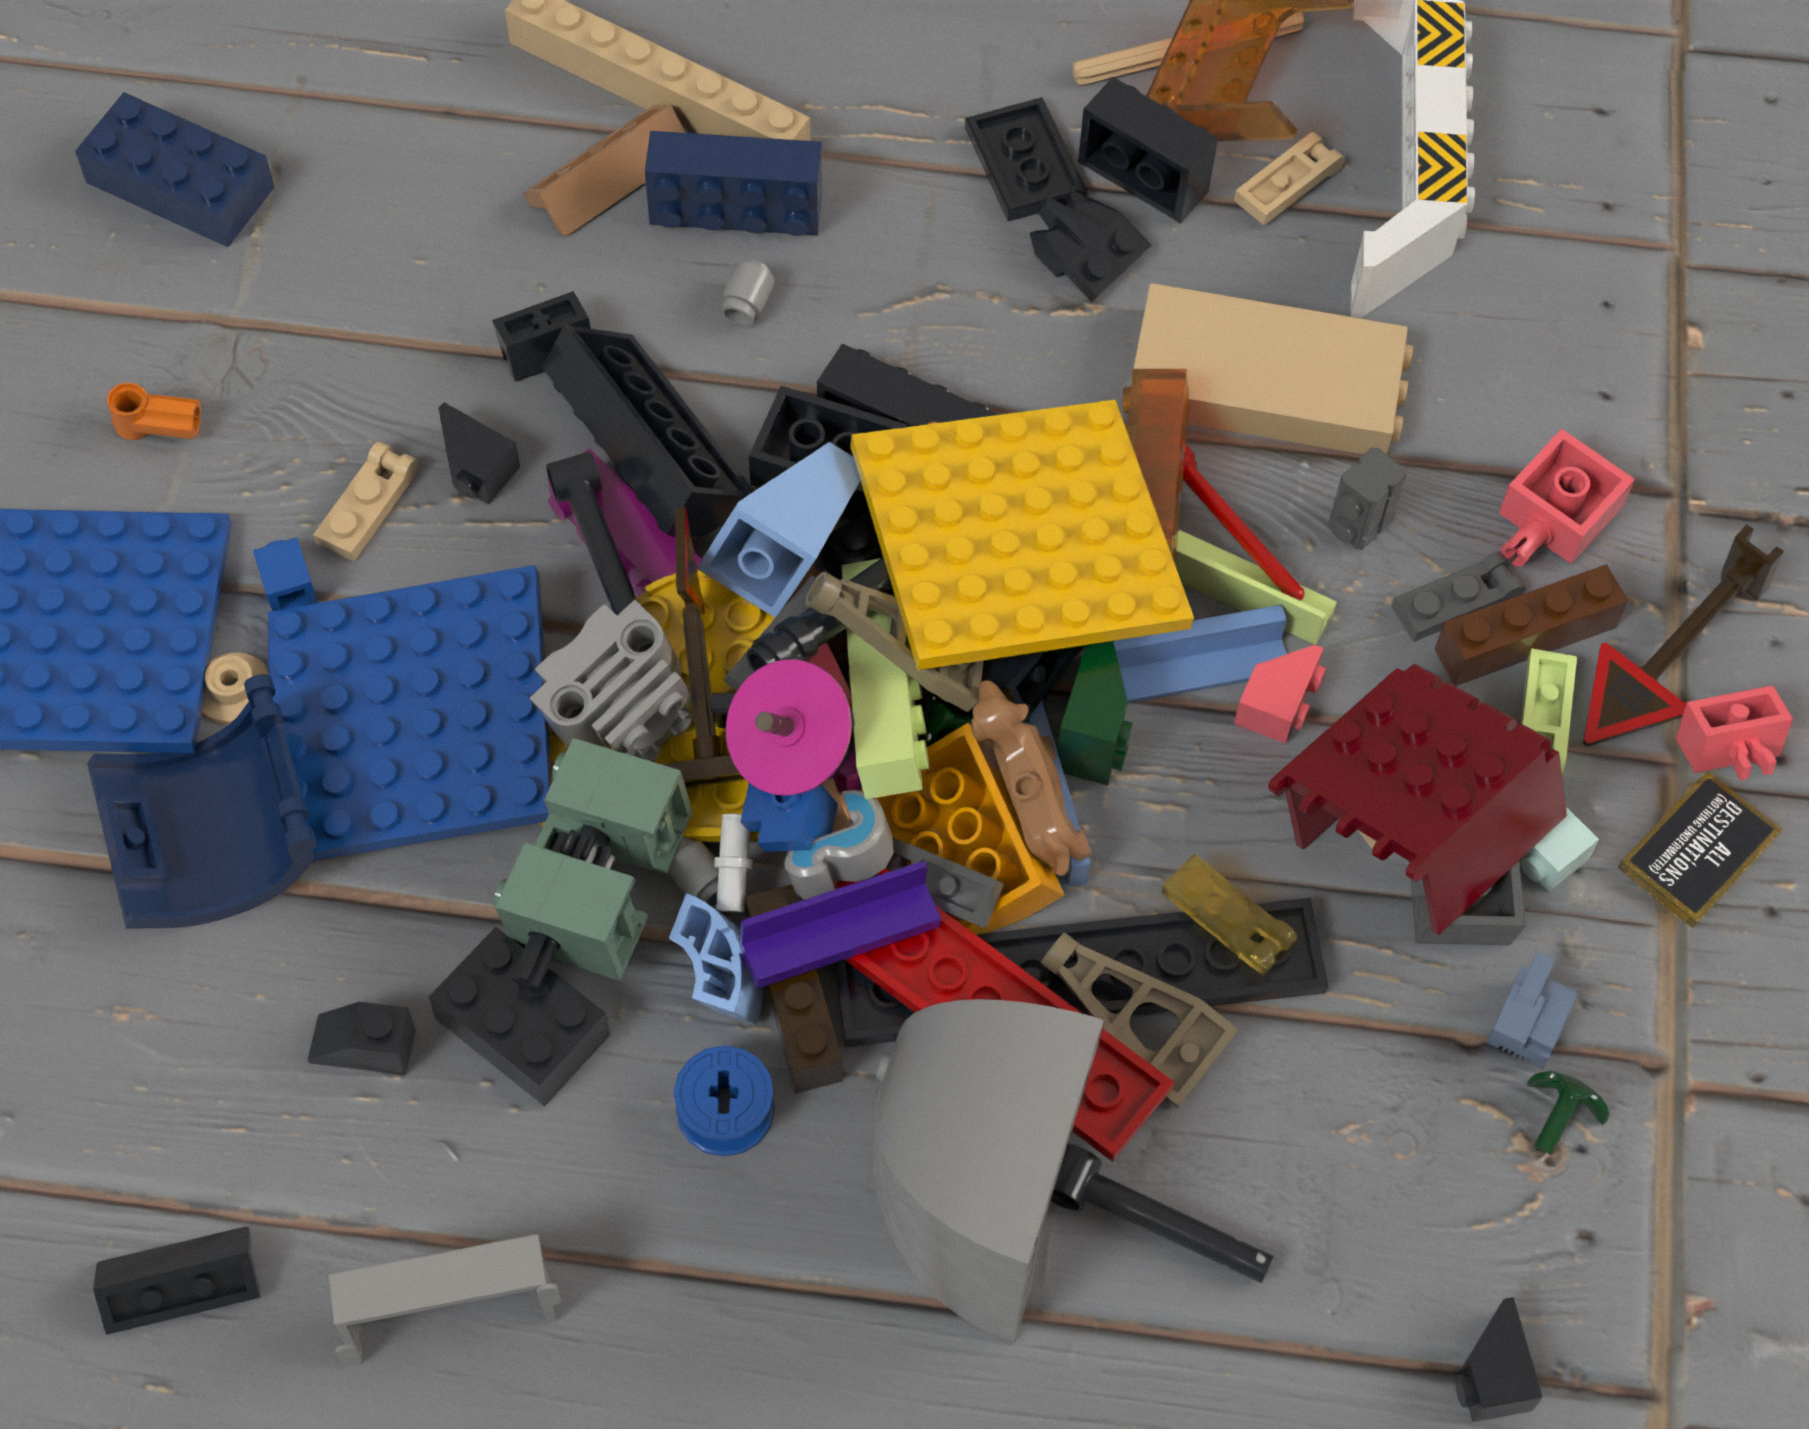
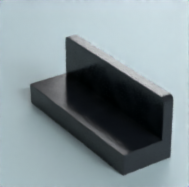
M249 1227L228 1230L98 1262L96 1264L93 1291L105 1334L117 1333L260 1298V1285L251 1255Z

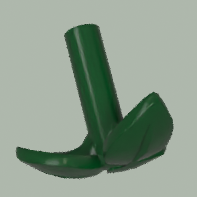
M931 693L924 711L926 734H921V739L925 740L927 748L935 743V737L941 731L953 732L968 722L971 724V720L974 717L953 714L944 703L939 701V696Z
M1554 1071L1539 1072L1531 1076L1527 1086L1555 1088L1559 1093V1098L1533 1146L1547 1155L1551 1156L1577 1105L1585 1104L1602 1125L1609 1118V1110L1602 1097L1582 1081Z

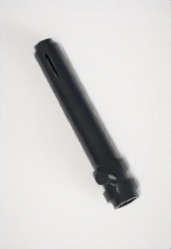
M884 557L849 580L891 596L894 594ZM809 608L799 616H789L774 627V633L766 632L754 640L752 648L747 651V661L754 672L767 664L780 660H801L807 662L817 654L818 647L847 628V626L834 616L823 615Z

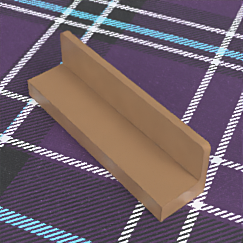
M651 106L524 191L523 194L530 207L545 208L560 235L567 236L646 182L645 165L650 131L686 133L672 106Z

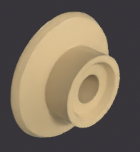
M239 652L226 653L211 659L205 673L206 688L201 715L213 723L229 725L249 702L244 687L245 681L255 675H269V667L266 663L253 655ZM230 681H237L234 685L225 686Z

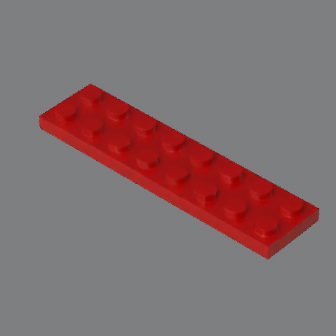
M884 868L883 870H881L879 873H877V874L874 875L873 877L878 876V875H881V874H884V873H887V872H890V871H889L888 869ZM839 880L834 887L836 890L857 882ZM936 906V909L941 918L939 928L844 959L914 1013L939 1003L976 999L1025 1002L1081 1013L938 906ZM1102 1028L1100 1041L1072 1132L1113 1162L1171 1092L1174 1081Z

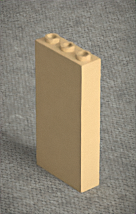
M1150 283L1126 413L1358 454H1365L1374 447L1387 454L1390 442L1398 443L1401 435L1403 417L1396 416L1397 406L1403 407L1405 403L1408 381L1401 380L1402 370L1409 371L1413 345L1406 344L1407 326Z

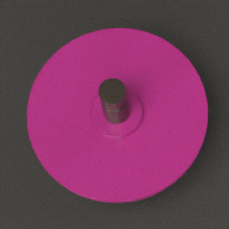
M780 660L756 670L740 686L728 711L726 740L734 765L750 784L771 794L791 796L815 789L842 767L854 743L855 722L844 691L827 671L806 661Z

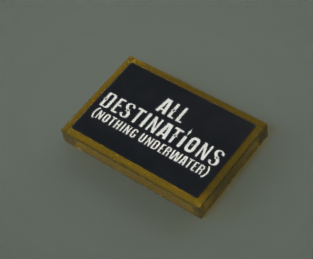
M1706 771L1621 860L1618 869L1690 927L1694 928L1775 841L1782 829Z

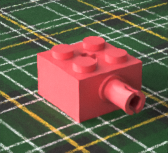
M1561 429L1508 486L1499 514L1520 529L1501 547V553L1504 554L1508 561L1517 553L1519 556L1513 561L1512 565L1523 567L1530 556L1543 544L1565 561L1572 564L1623 508L1635 479Z

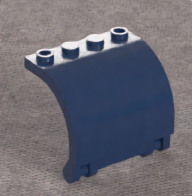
M260 674L252 676L245 681L244 687L249 702L229 725L214 735L197 742L195 753H94L88 761V770L126 929L188 927L235 916L253 909L285 891L297 881L313 862L314 856L312 851L316 847L317 841L314 830L311 827H307L306 819L309 816L306 801L302 798L284 732L282 712L279 704L274 703L272 698L276 690L271 676Z

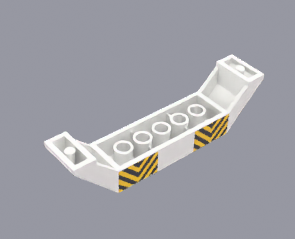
M1353 0V20L1364 21L1402 55V211L1376 231L1363 232L1351 280V317H1364L1453 256L1457 239H1464L1467 227L1466 213H1472L1475 198L1474 187H1468V179L1472 178L1474 169V153H1467V145H1471L1474 130L1473 119H1467V112H1470L1472 107L1473 86H1466V79H1470L1473 55L1472 53H1466V46L1469 47L1471 42L1472 21H1465V3L1461 0Z

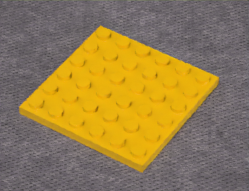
M1116 400L852 434L851 450L917 670L1191 629L1194 616Z

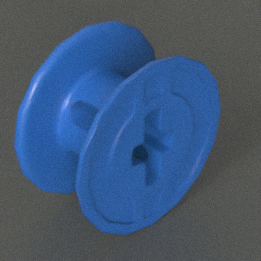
M724 1045L704 1049L686 1062L678 1073L674 1088V1098L679 1128L690 1144L704 1153L726 1157L742 1154L761 1142L771 1128L775 1111L771 1076L761 1060L745 1049ZM723 1088L730 1089V1107L727 1114H719L720 1089Z

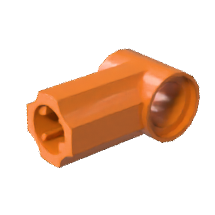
M135 383L116 385L107 395V406L116 434L121 438L138 440L148 434L194 440V437L198 436L201 424L200 400L148 394L144 388Z

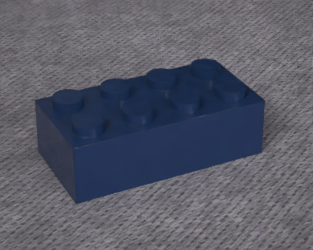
M125 92L121 94L75 150L87 184L226 247L230 246L275 188L266 155Z
M650 131L645 165L650 225H661L668 228L678 226L704 228L707 230L724 229L747 231L750 233L770 232L785 233L793 236H818L822 200L821 142Z

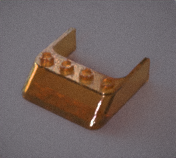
M1190 0L1146 96L1161 105L1168 106L1176 114L1196 126L1207 129L1210 134L1218 138V141L1294 139L1297 129L1275 102H1246L1278 29L1288 17L1295 13L1306 11L1350 9L1355 0Z

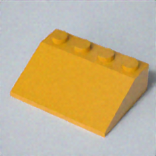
M968 722L927 747L929 769L921 770L923 790L877 797L876 799L884 811L892 837L1004 883L986 929L947 913L974 934H982L1026 919L1065 896L1056 874L1050 873L1047 865L1031 853L1025 842L1020 820L994 752V743L991 739L982 742L975 739L972 735L971 724ZM907 860L904 867L909 866L911 861Z

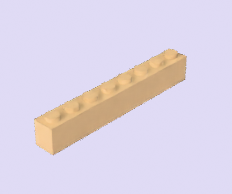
M513 0L505 9L510 44L645 109L653 105H671L681 125L697 134L810 141V117L567 1Z

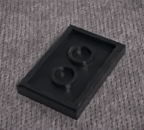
M1043 97L965 118L964 127L1008 222L1038 214L1042 200L1047 197L1067 206L1066 200L1070 192L1075 191L1087 196L1086 187Z

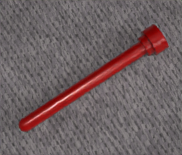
M1177 440L1166 446L1156 460L1159 468L1167 477L1175 478L1177 481L1183 480L1282 593L1302 601L1305 595L1304 589L1196 469L1195 453L1183 440Z

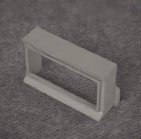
M538 1234L328 1274L333 1322L344 1344L336 1347L335 1353L340 1364L346 1367L358 1365L363 1359L359 1323L535 1289L537 1290L546 1323L557 1321L554 1306L561 1303L557 1284L550 1282L549 1270L546 1267Z

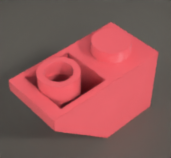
M1312 645L1255 665L1239 701L1234 724L1286 744L1292 728L1301 731L1306 720L1310 705L1304 703L1308 691L1317 693L1323 680L1326 668L1320 666L1319 663L1324 648Z

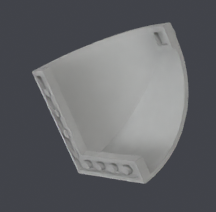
M976 999L939 1003L919 1010L905 1020L899 1030L892 1054L884 1052L879 1065L876 1080L882 1083L876 1098L873 1132V1173L877 1198L884 1222L895 1246L921 1283L939 1301L964 1320L992 1335L1015 1343L1030 1293L1040 1232L1100 1041L1104 1020L1078 1012L1025 1002Z

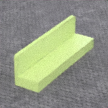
M1177 528L1172 529L1166 540L1182 584L1240 611L1282 605L1287 619L1284 631L1314 645L1317 644L1335 611L1337 601L1302 585L1300 586L1305 592L1303 600L1299 601L1282 593L1258 565Z

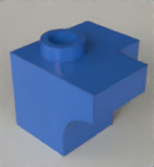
M749 783L741 823L748 831L760 832L757 843L765 852L809 850L814 839L833 832L838 803L822 785L806 793L784 796L762 791Z

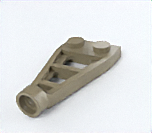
M822 572L816 578L806 597L805 603L807 606L823 615L834 616L942 700L950 702L966 712L978 702L984 660L917 670L911 648L906 643L907 634L896 597L843 578L839 580L827 572ZM867 609L892 618L890 634L866 616Z
M1065 932L1040 962L1062 979L1090 1016L1104 1020L1102 1028L1174 1081L1173 1089L1165 1099L1176 1108L1181 1106L1239 1030L1200 998L1084 947ZM1075 954L1078 958L1077 964L1072 968L1064 967L1063 965L1070 956ZM1102 974H1109L1128 985L1133 991L1131 999L1121 1012L1117 1014L1110 1013L1092 994V984ZM1143 1003H1153L1173 1012L1178 1021L1177 1028L1160 1049L1155 1051L1146 1049L1130 1028L1131 1014L1136 1007Z

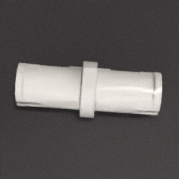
M740 814L722 815L719 857L714 858V868L718 869L716 910L721 913L743 914L745 912L747 871L752 870L753 860L748 859L750 831L741 823L742 815Z

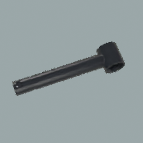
M588 451L546 464V470L557 503L569 501L607 599L610 602L611 609L618 616L634 600L638 603L639 601L595 492L602 490V484L593 455Z
M1067 1144L1051 1196V1202L1068 1210L1080 1211L1085 1201L1214 1262L1226 1265L1231 1270L1262 1284L1274 1255L1244 1241L1237 1240L1225 1232L1099 1174L1102 1162L1096 1155L1077 1145Z

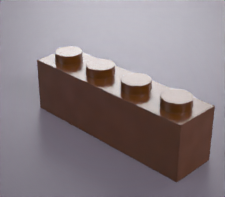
M1606 564L1443 623L1434 650L1454 686L1527 661L1531 648L1551 652L1615 629L1626 608L1628 599Z

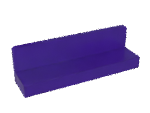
M921 861L743 920L740 927L739 947L756 989L939 928L941 918L925 884L928 872L926 862Z

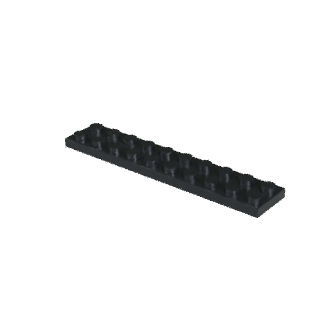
M1311 898L976 934L1085 1015L1089 1014L1062 979L1040 963L1064 932L1080 945L1198 997L1209 1006L1325 994L1329 986ZM1072 954L1063 966L1066 968L1074 967L1078 961L1077 956ZM847 961L835 962L845 1047L896 1041L901 1026L914 1012ZM1109 974L1098 976L1091 987L1093 996L1113 1014L1121 1012L1133 995V991L1128 985ZM1143 1003L1136 1007L1131 1015L1169 1010L1153 1003Z

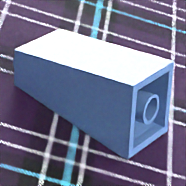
M829 442L740 500L698 564L697 569L776 618L816 560L860 482L854 457Z

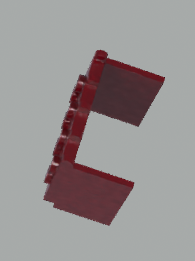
M1413 664L1405 671L1396 668L1280 770L1270 780L1268 790L1276 796H1281L1285 793L1296 845L1304 850L1339 818L1340 820L1335 828L1337 834L1348 838L1356 830H1359L1377 841L1372 849L1374 857L1384 861L1393 853H1396L1409 861L1410 864L1407 866L1405 874L1415 882L1422 879L1431 931L1440 935L1567 816L1560 755L1553 748L1548 751L1551 744L1549 738L1522 723L1517 725L1515 719L1487 703L1479 705L1478 698L1449 682L1443 684L1442 678L1417 664Z

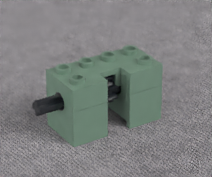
M572 738L566 753H560L555 761L552 771L553 782L544 799L549 815L535 846L524 843L508 880L503 879L499 883L494 897L495 909L508 937L524 948L513 973L512 981L522 984L523 988L533 990V988L539 990L552 959L621 981L648 915L645 912L635 910L629 893L635 882L634 877L611 870L613 863L616 859L666 875L693 815L680 770Z

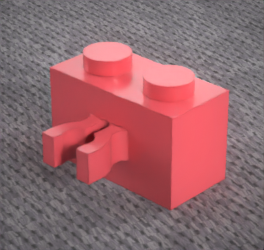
M1773 685L1687 702L1676 741L1694 773L1734 765L1739 780L1749 778L1752 769L1751 763L1757 764L1764 775L1773 774L1777 763L1775 757L1781 756L1793 718Z

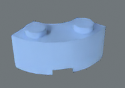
M686 893L669 939L683 947L693 962L696 981L692 999L717 1013L757 1026L763 1003L764 987L756 989L739 947L740 927L706 902Z

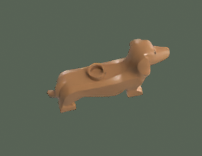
M988 680L982 681L979 685V701L973 707L974 718L971 720L972 735L980 742L991 739L994 743V752L1020 820L1025 842L1029 850L1035 857L1047 865L1051 874L1057 873V875L1064 876L1069 871L1070 857L1080 862L1093 854L1085 832L1081 829L1076 831L1067 816L1060 778L1053 762L1057 757L1051 739L1047 736L1040 737L1036 726L1022 722L1028 715L1027 705L1009 702L997 685Z

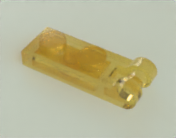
M1195 853L1163 884L1161 892L1261 974H1265L1276 963L1274 957L1280 950L1287 951L1297 941L1296 933L1288 924L1274 919ZM1257 931L1265 939L1261 943H1254L1249 938Z

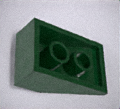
M1114 641L1086 645L1060 727L1057 748L1064 774L1107 786L1109 785L1113 769L1118 771L1123 769L1133 722L1125 721L1128 701Z

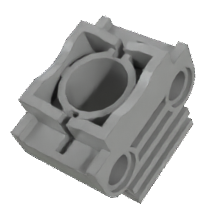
M636 600L629 604L618 616L604 604L586 621L579 635L571 643L560 650L552 652L534 669L545 684L529 699L538 707L549 723L551 731L567 747H569L572 738L653 762L659 755L660 748L672 736L683 734L694 721L692 696L680 677L682 672L680 661L657 620Z

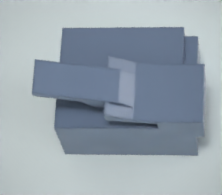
M1536 952L1529 969L1521 966L1486 1043L1498 1049L1501 1046L1503 1047L1502 1051L1508 1049L1507 1053L1510 1054L1512 1051L1514 1052L1513 1056L1516 1057L1518 1054L1520 1055L1519 1059L1525 1057L1524 1061L1527 1062L1529 1059L1531 1060L1530 1064L1543 1069L1578 992L1547 978L1555 960Z

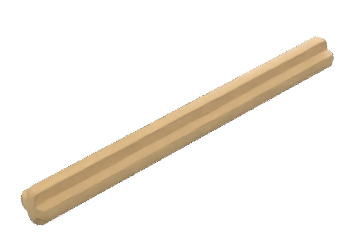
M1292 7L1075 61L1072 70L1073 77L1077 85L1081 86L1301 31L1304 25V16L1299 7Z

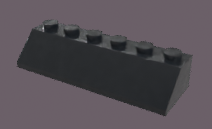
M564 325L542 368L552 380L554 388L564 396L573 408L574 415L585 424L594 436L595 443L606 452L614 463L615 470L626 479L635 491L636 498L647 507L656 519L659 529L669 536L676 537L675 508L680 507L686 508L691 537L702 538L724 525L737 503L754 492V490L632 334Z

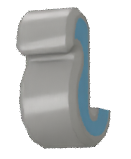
M857 789L842 791L853 826L814 839L809 850L789 851L787 853L785 868L798 896L806 900L835 890L834 880L858 882L872 878L887 866L893 854V839L884 811L876 798L865 799L864 792Z

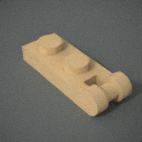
M1311 132L1235 191L1234 201L1262 225H1266L1327 176H1334L1342 168L1346 158L1336 149L1330 151L1324 146V140L1315 132Z
M380 441L376 442L370 449L365 464L313 534L315 544L354 562L414 479L419 468V460L408 454L397 455L393 453L391 446ZM385 469L393 472L389 480L380 476Z

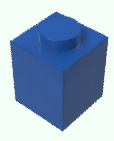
M297 537L286 541H273L265 547L253 550L272 611L318 603Z

